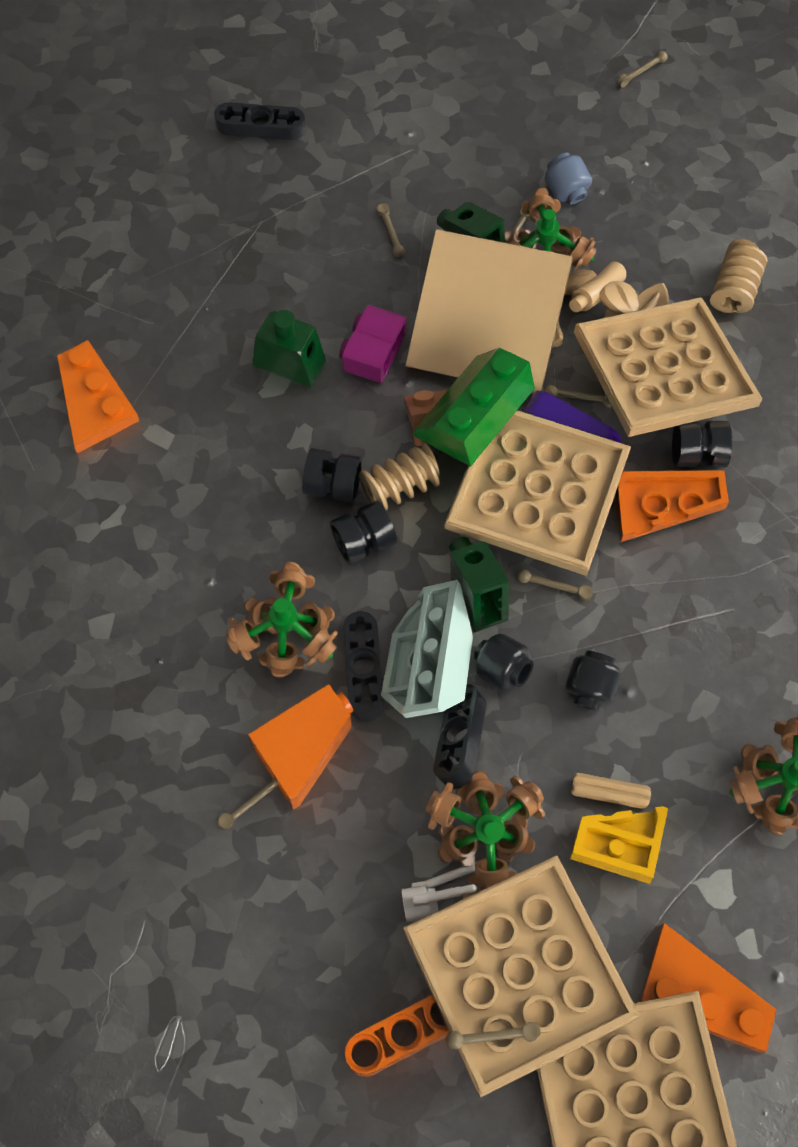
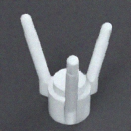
M477 862L468 867H460L426 881L411 883V888L402 889L406 922L419 921L438 912L437 901L474 893L477 889L474 884L435 891L434 887L475 872V864Z

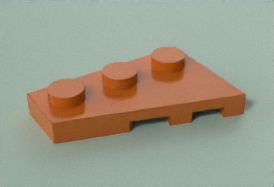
M88 340L57 355L73 443L77 454L139 421L136 411Z
M725 470L623 471L616 490L620 542L726 509L729 499Z
M663 923L660 927L639 1002L699 991L709 1034L761 1054L765 1053L777 1009L671 927Z

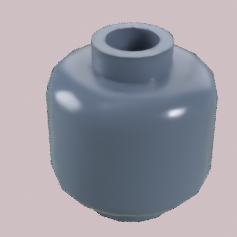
M563 153L548 163V170L545 173L544 179L555 199H558L560 202L569 201L570 204H576L587 197V190L591 186L593 179L580 156Z

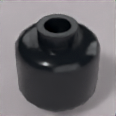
M496 634L490 637L489 640L481 641L474 653V659L477 660L476 672L479 677L504 691L523 686L533 670L534 664L528 647L505 634Z
M589 650L585 652V655H580L573 659L565 688L571 695L576 697L574 704L596 711L598 704L608 705L614 701L621 679V670L615 665L616 659Z

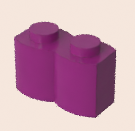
M368 305L362 314L358 313L356 315L352 328L353 334L350 339H344L342 342L339 358L343 362V371L382 383L406 336L407 317Z

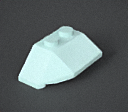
M458 580L423 587L417 596L419 600L406 612L392 633L381 696L405 718L442 712L465 699L473 634L461 584Z

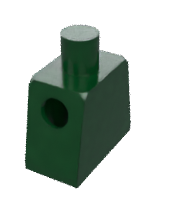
M465 202L454 211L444 209L437 217V225L444 231L505 243L504 219L471 202Z
M280 310L278 312H270L255 337L252 363L256 367L311 388L326 363V358L316 328L295 319L292 312Z
M460 537L452 541L449 545L451 552V581L458 580L461 584L473 632L475 633L508 621L509 580L487 542L480 541L471 544L467 537Z

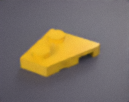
M663 806L655 807L652 812L632 814V810L616 812L611 816H603L602 814L582 816L570 859L650 884L654 878L668 808Z

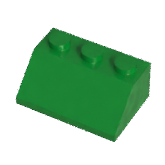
M500 347L477 355L413 431L414 437L471 467L535 389L530 362Z

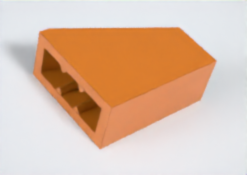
M330 684L248 734L254 751L273 779L274 777L276 778L278 788L293 810L301 805L352 728L350 714L353 712V708L342 692L336 695Z

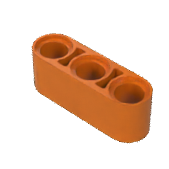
M433 995L351 1037L345 1047V1058L350 1070L361 1077L373 1076L446 1038L449 1033L447 1026L438 1025L431 1018L430 1011L436 1005ZM408 1023L413 1026L417 1037L411 1045L400 1046L394 1042L391 1034L396 1025ZM361 1043H370L377 1050V1059L371 1066L360 1067L353 1061V1051Z

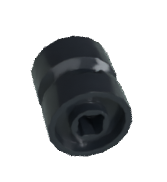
M695 421L674 426L672 434V459L675 467H697L700 462L705 467L710 468L728 467L732 454V429L728 421H707L704 426Z
M311 448L307 455L303 473V494L324 498L327 493H330L334 500L354 503L360 483L359 472L362 471V457L341 453L338 458H334L331 451ZM327 474H332L331 478H327Z
M378 500L359 508L357 516L348 513L330 521V528L336 545L349 565L368 557L370 549L379 552L397 543L396 532L390 517Z

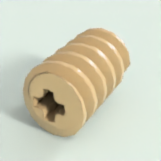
M740 238L728 245L710 298L711 306L717 311L723 313H743L752 309L754 299L758 293L757 289L764 274V268L768 262L765 253L755 243Z
M426 443L422 444L421 449L418 447L410 449L409 456L405 453L398 454L396 462L391 458L385 460L383 468L378 464L372 466L370 470L371 475L365 470L359 472L360 483L370 503L378 500L385 510L388 509L387 498L389 497L397 505L401 503L400 492L402 491L410 499L413 498V486L415 485L422 493L426 492V480L428 479L435 487L440 485L437 461Z

